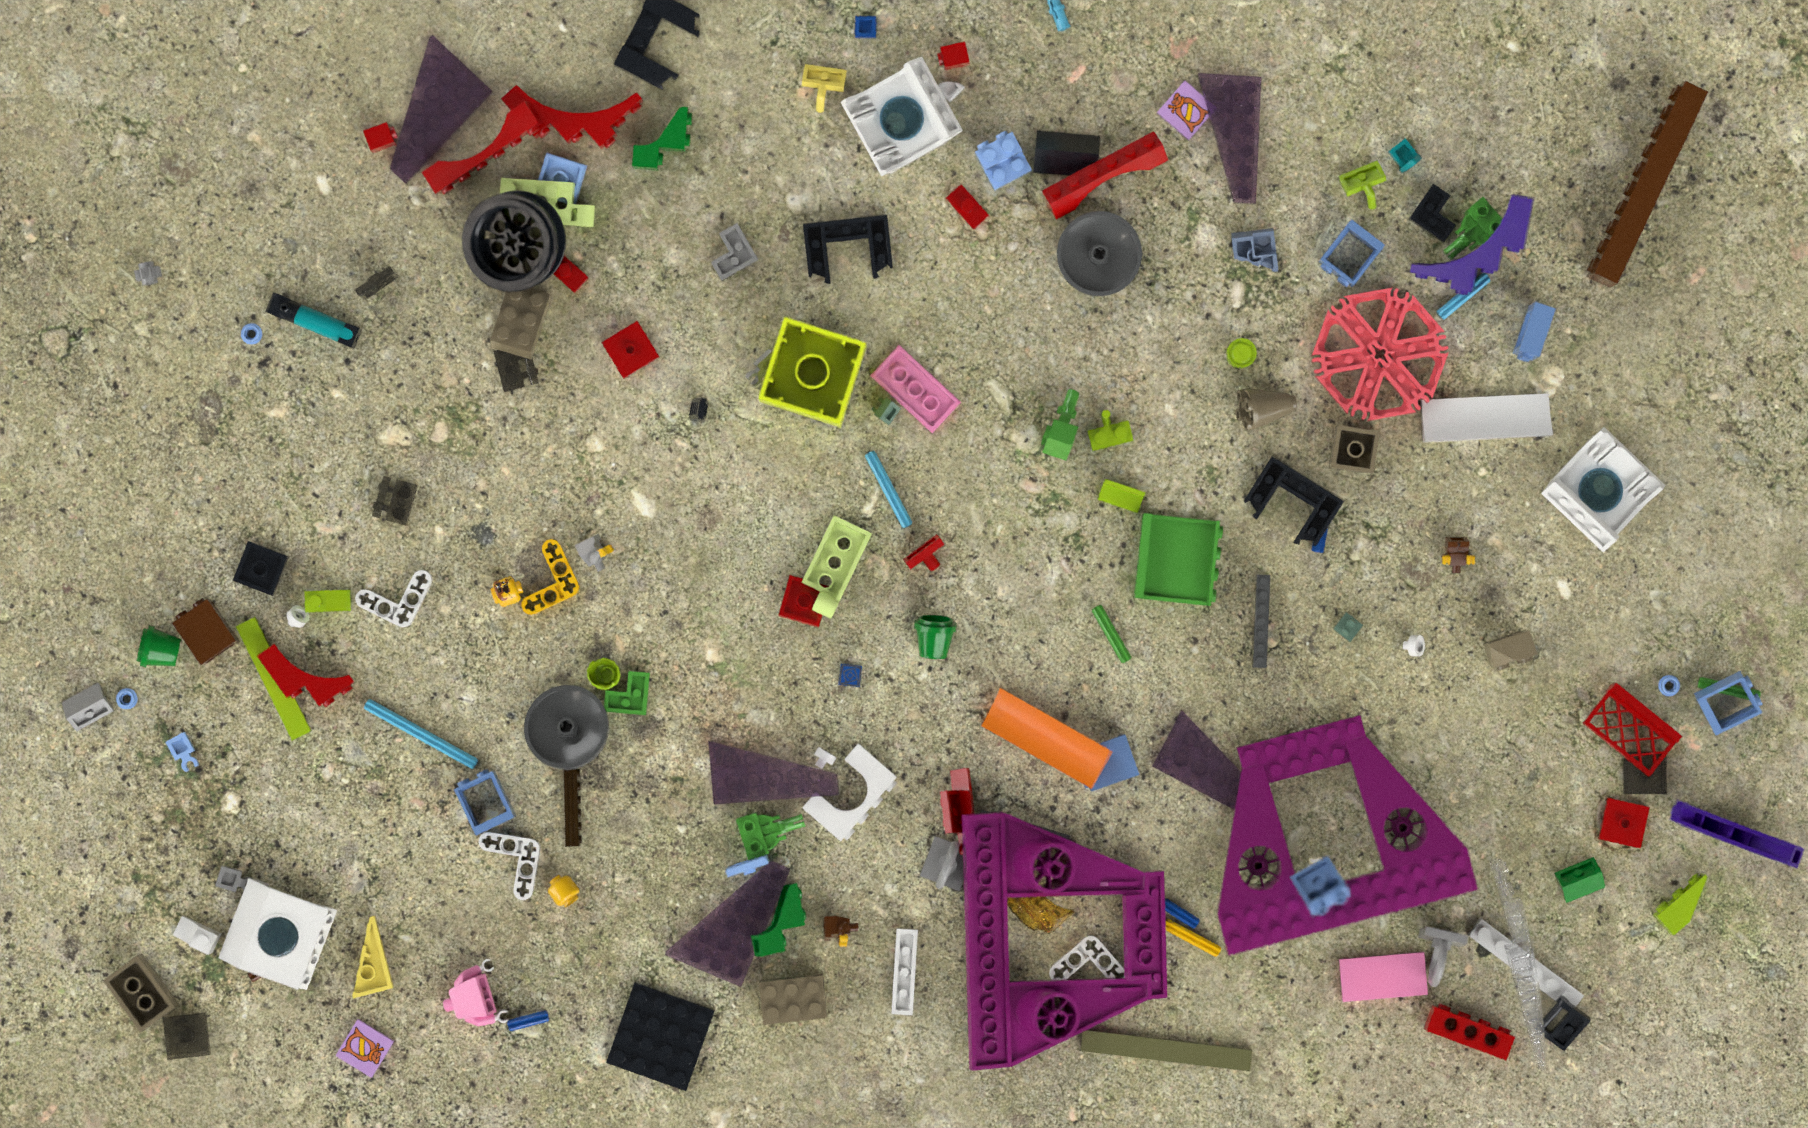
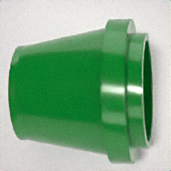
M942 615L920 616L919 619L914 621V629L917 631L919 656L927 659L947 658L953 633L957 630V623L952 618Z
M149 625L148 629L143 628L136 661L140 662V667L145 668L146 666L175 667L181 638L160 631L152 625Z

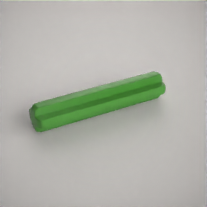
M1102 605L1093 608L1092 613L1121 663L1130 660L1131 655Z
M1700 677L1697 687L1704 689L1718 681ZM1733 685L1719 692L1749 700L1742 686ZM1750 688L1752 694L1757 693L1760 698L1761 691Z

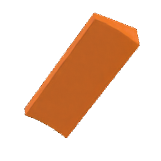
M1002 688L999 689L981 725L1091 789L1113 753L1106 747Z

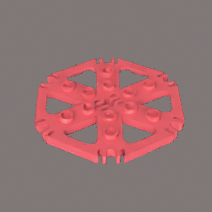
M1392 288L1344 296L1348 304H1346L1344 299H1339L1342 309L1337 310L1333 305L1330 307L1332 313L1336 315L1334 316L1329 310L1327 311L1312 356L1319 355L1320 357H1315L1311 361L1312 363L1319 362L1321 368L1313 372L1314 374L1323 372V375L1315 376V378L1346 414H1348L1349 408L1353 407L1350 413L1351 417L1354 416L1357 410L1362 412L1361 420H1364L1367 413H1369L1367 421L1416 413L1411 405L1413 404L1414 408L1419 411L1421 407L1418 405V400L1423 399L1428 403L1430 400L1424 394L1426 393L1432 399L1448 356V353H1440V351H1446L1448 346L1442 347L1439 345V340L1446 339V335H1439L1437 337L1436 334L1444 333L1445 331L1413 294L1408 303L1409 292H1406L1405 297L1401 299L1397 296L1399 290L1397 288L1394 290L1393 296H1390ZM1373 300H1382L1385 303V309L1376 332L1356 310L1357 304ZM1408 311L1415 312L1428 327L1427 335L1397 340L1404 317ZM1335 324L1340 325L1358 347L1327 352L1324 345L1331 326ZM1375 349H1377L1378 351H1385L1383 355L1385 360H1382L1381 358H1375V355L1377 354L1375 352ZM1431 357L1435 365L1429 382L1426 385H1421L1403 365V361ZM1363 369L1354 396L1350 399L1344 398L1332 384L1331 376L1336 373ZM1383 377L1387 379L1403 398V404L1400 407L1385 410L1375 408L1374 402Z

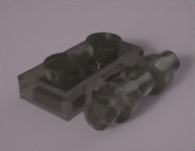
M500 350L493 351L505 393L525 388L523 379L529 378L531 385L539 384L537 377L539 373L538 369L534 366L533 358L531 360ZM524 359L527 371L521 372L519 360Z
M383 476L381 484L379 483L377 488L379 490L377 500L372 506L374 508L372 517L380 519L382 511H386L387 516L385 520L407 526L418 485L397 479L395 487L389 486L391 477ZM387 492L393 493L389 506L384 504Z

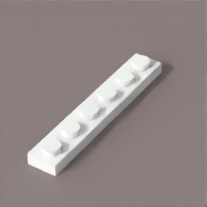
M1480 918L1468 934L1469 937L1556 1001L1562 995L1571 1004L1577 1006L1583 998V994Z

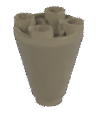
M1251 388L1237 391L1239 408L1236 409V418L1238 421H1242L1245 431L1255 430L1290 415L1297 410L1296 397L1288 393Z

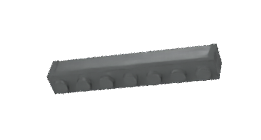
M1256 575L1253 668H1267L1270 575Z

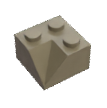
M1342 425L1335 426L1329 468L1374 474L1380 431Z
M1522 630L1483 643L1490 667H1497V670L1510 667L1509 663L1517 661L1518 664L1530 662L1533 660L1532 656L1538 655L1530 630Z

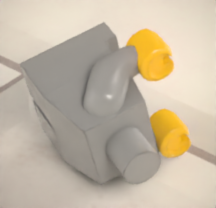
M599 534L575 545L584 562L589 567L595 565L598 572L605 569L602 560L606 559L607 554L614 551L611 544L605 547L601 546Z

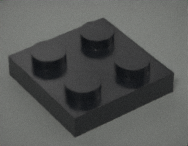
M248 541L232 581L274 596L289 556Z

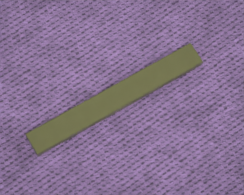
M1094 1030L1082 1032L1080 1051L1242 1071H1250L1252 1049Z

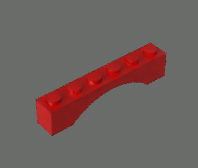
M524 101L507 113L499 134L482 152L460 161H437L421 173L435 194L443 193L445 195L454 189L453 185L457 182L463 183L471 177L470 173L474 170L480 171L489 165L487 162L494 157L496 160L506 153L504 151L509 146L513 148L523 141L522 137L527 134L531 136L539 131L540 128L538 126L543 124V121L531 103Z
M1153 131L1042 190L1048 208L1057 220L1074 211L1092 190L1105 181L1130 171L1151 170L1168 161L1162 142Z

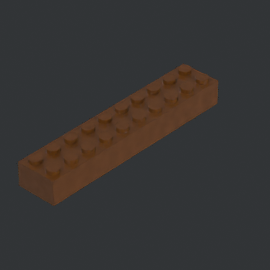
M1687 81L1680 85L1677 84L1671 90L1668 99L1671 101L1666 107L1664 106L1659 115V118L1662 120L1657 126L1655 125L1650 134V137L1653 139L1648 145L1646 144L1641 153V156L1644 158L1635 166L1632 175L1635 177L1631 183L1626 185L1623 191L1625 198L1617 204L1614 210L1616 217L1608 223L1605 229L1607 236L1599 242L1596 248L1598 255L1594 260L1590 261L1586 271H1589L1587 278L1608 288L1618 284L1705 101L1708 91Z

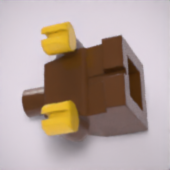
M1445 537V554L1441 556L1442 564L1452 566V573H1461V566L1470 565V563L1472 565L1475 564V556L1469 553L1470 541L1467 537Z
M825 916L823 919L824 941L838 938L840 947L847 946L850 932L859 931L858 923H850L849 918Z

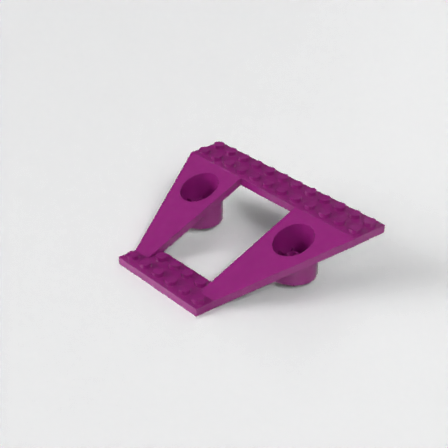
M1361 715L1236 747L1241 764V773L1217 910L1228 956L1478 890L1468 848L1366 737ZM1351 762L1383 870L1343 880L1351 894L1347 897V900L1343 904L1335 903L1328 907V911L1323 915L1316 914L1313 916L1290 878L1295 874V870L1269 783ZM1399 808H1410L1405 817L1400 816ZM1396 810L1397 816L1393 819L1388 818L1389 814ZM1415 810L1420 820L1411 822L1409 817ZM1386 819L1391 822V828L1384 829ZM1400 824H1405V826H1403L1402 828L1403 830L1400 831ZM1421 824L1419 835L1412 832L1413 825ZM1393 831L1395 835L1389 844L1385 833ZM1410 834L1417 837L1412 843H1407L1406 837ZM1400 837L1403 838L1405 846H1394L1393 844ZM1254 846H1264L1265 849L1261 855H1258L1255 852ZM1252 848L1253 855L1248 858L1243 855L1246 850ZM1268 849L1274 852L1275 859L1267 860L1264 857ZM1242 857L1247 860V866L1239 868V862ZM1256 862H1261V864H1259V868L1256 869L1254 867V864ZM1277 862L1275 873L1268 870L1269 863ZM1248 869L1250 875L1248 876L1247 880L1244 881L1241 878L1239 871ZM1268 872L1273 875L1270 880L1263 883V874ZM1253 875L1259 876L1261 884H1250L1249 882Z
M1004 812L962 815L969 1070L1012 1067L1142 1002L1151 999L1167 998L1165 882L1163 870H1137ZM1051 847L1056 851L1053 857H1051ZM1045 849V856L1040 857L1038 854ZM1035 859L1038 860L1036 866H1034ZM1033 870H1037L1038 872L1036 878H1034ZM1045 877L1046 883L1039 885L1038 883ZM1122 895L1124 978L1009 981L1007 898ZM1054 997H1058L1060 999V1002L1057 1006H1055ZM1049 999V1005L1044 1006L1043 1003ZM1042 1008L1040 1015H1038L1039 1009ZM1037 1019H1041L1043 1022L1040 1027H1038ZM1049 1026L1050 1031L1042 1033Z

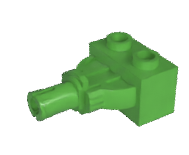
M1484 197L1480 198L1464 212L1465 217L1461 222V227L1455 231V234L1459 235L1463 230L1465 232L1443 250L1445 255H1447L1451 250L1455 249L1448 256L1450 260H1453L1472 242L1474 244L1468 248L1470 251L1484 244L1499 227L1502 218Z
M1072 389L1067 391L1063 405L1057 409V414H1060L1059 420L1054 419L1052 426L1047 425L1041 445H1044L1042 453L1067 461L1078 430L1077 426L1069 423L1071 418L1075 419L1077 414L1075 407L1079 392Z
M757 812L737 818L736 822L748 860L769 854V850L777 846L779 841L787 839L786 835L779 837L778 835L806 827L804 821L794 824L796 821L803 820L802 814L777 822L773 821L781 819L780 815H758Z

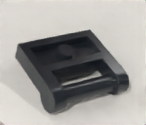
M1560 995L1554 1007L1533 1027L1539 1034L1565 1051L1590 1023L1591 1017L1571 1004L1567 998ZM1562 1009H1565L1567 1011L1565 1016L1550 1031L1547 1026Z

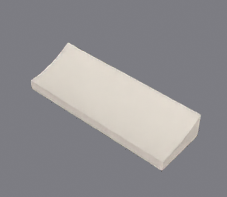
M1549 393L1429 399L1428 403L1420 400L1423 443L1553 435Z

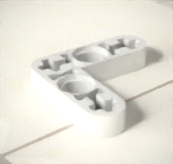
M425 570L415 572L399 604L367 589L360 590L356 594L355 601L359 607L397 626L408 627L412 624L432 584V576ZM425 574V579L428 582L422 583L420 589H424L423 593L411 589L413 585L415 587L418 586L419 580L417 577ZM413 592L419 596V600L415 605H411L407 601V596ZM368 593V598L373 601L376 600V597L379 598L374 606V610L371 609L373 604L367 602L364 605L362 604L361 595ZM383 602H387L390 605V611L387 614L379 612V605ZM403 604L409 608H414L413 613L409 610L406 615L409 618L408 622L400 623L401 619L398 615L404 614L406 608H402Z
M483 833L479 837V846L483 850L519 856L514 883V895L520 900L530 898L534 891L540 855L539 842L532 838L502 833ZM489 835L491 840L498 841V837H502L500 850L496 849V844L486 847L483 839H486ZM506 839L514 840V850L507 851L504 848V841ZM530 842L533 843V847H536V851L531 853V858L535 857V862L522 860L523 856H528V850L525 849V846H528ZM529 863L532 865L533 872L531 875H524L521 872L523 864ZM519 877L532 879L531 883L526 882V889H529V893H525L524 896H521V892L518 891V888L523 886V881H519Z
M1088 935L1051 966L1049 976L1052 980H1067L1089 959L1106 978H1115L1112 972L1109 975L1106 973V971L1112 969L1115 963L1118 965V967L1114 968L1117 973H1124V968L1097 937ZM1087 940L1091 942L1095 940L1096 943L1094 945L1098 951L1101 947L1104 949V951L1097 954L1095 959L1092 957L1095 952L1092 949L1087 950L1085 948ZM1072 953H1078L1081 956L1079 964H1070L1069 956ZM1102 955L1110 957L1111 963L1109 966H1100L1099 958ZM1065 960L1066 964L1070 968H1072V970L1068 972V969L1066 968L1062 972L1064 975L1063 978H1055L1053 976L1055 974L1054 969L1057 968L1060 970L1061 968H1063L1064 965L1061 962Z

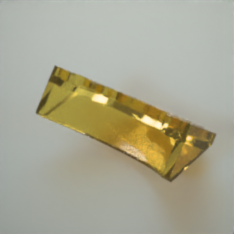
M1047 897L1007 898V906L1011 912L1015 914L1021 923L1034 931L1041 930L1044 933H1052L1075 913L1073 909L1062 908L1054 904Z

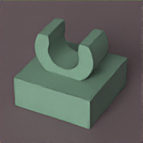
M887 397L885 399L879 398L878 401L882 404L878 409L872 407V411L882 422L890 425L901 408Z
M1345 612L1333 630L1351 642L1363 625Z

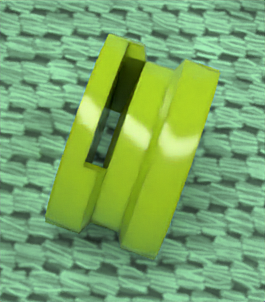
M1239 338L1231 342L1226 351L1229 364L1234 368L1240 369L1250 366L1257 355L1253 342L1245 338Z

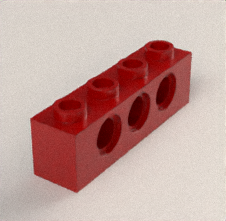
M1440 1003L1438 1007L1432 1005L1424 1030L1507 1061L1515 1036L1510 1034L1511 1030L1501 1026L1498 1029L1490 1027V1022L1480 1018L1478 1022L1471 1020V1015L1462 1011L1455 1014L1450 1012L1451 1007ZM1448 1018H1454L1455 1026L1451 1029L1445 1027V1021ZM1469 1025L1475 1027V1033L1472 1036H1466L1465 1029ZM1488 1033H1494L1495 1040L1491 1044L1485 1042V1036Z

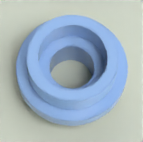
M254 323L246 324L241 330V338L247 344H257L262 338V330ZM251 330H254L256 333L253 338H250L248 335Z
M1666 675L1659 680L1658 688L1663 695L1674 696L1680 689V683L1675 676ZM1667 682L1672 683V688L1670 690L1666 689L1665 684Z
M130 688L121 689L116 695V702L122 709H131L137 704L138 696ZM125 695H129L131 697L129 703H126L124 701Z

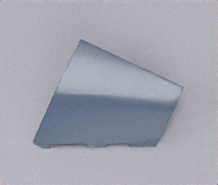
M1274 228L1231 233L1234 259L1248 261L1252 265L1258 267L1261 265L1272 269L1273 272H1279Z

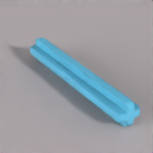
M870 451L865 455V458L902 528H906L912 524V521L876 452Z

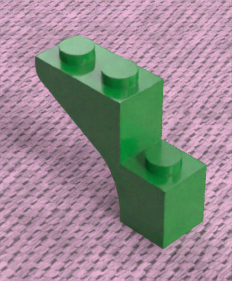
M680 107L661 136L655 142L648 145L633 146V169L659 171V165L663 166L664 153H660V150L686 152V146L690 147L691 134H687L688 125L692 126L693 113H689L688 107Z
M797 883L786 884L782 887L772 923L765 931L751 935L755 957L785 952L787 943L782 930L805 925L806 912L801 905L802 891Z

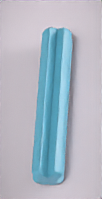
M1482 273L1478 276L1474 291L1468 292V295H1455L1437 310L1438 316L1444 320L1491 281L1488 275Z

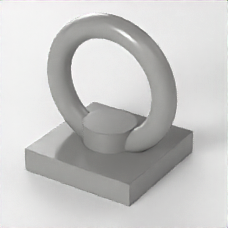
M935 836L920 876L936 882V888L938 889L947 886L960 891L964 881L963 855L959 851V842H950Z
M1426 926L1419 930L1418 938L1432 941L1431 947H1434L1430 962L1428 981L1431 987H1436L1440 983L1444 972L1447 951L1451 950V945L1457 947L1466 945L1468 936Z

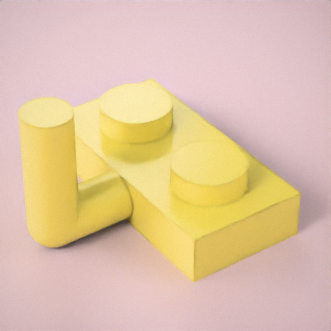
M805 64L802 86L818 88L816 98L817 112L822 113L824 111L826 90L844 92L847 70Z

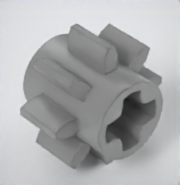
M153 261L138 264L139 270H134L135 279L138 282L141 281L142 286L158 283L157 277H162L160 267L155 266Z

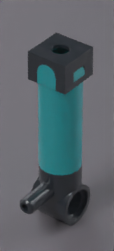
M274 292L265 312L352 349H355L362 329Z

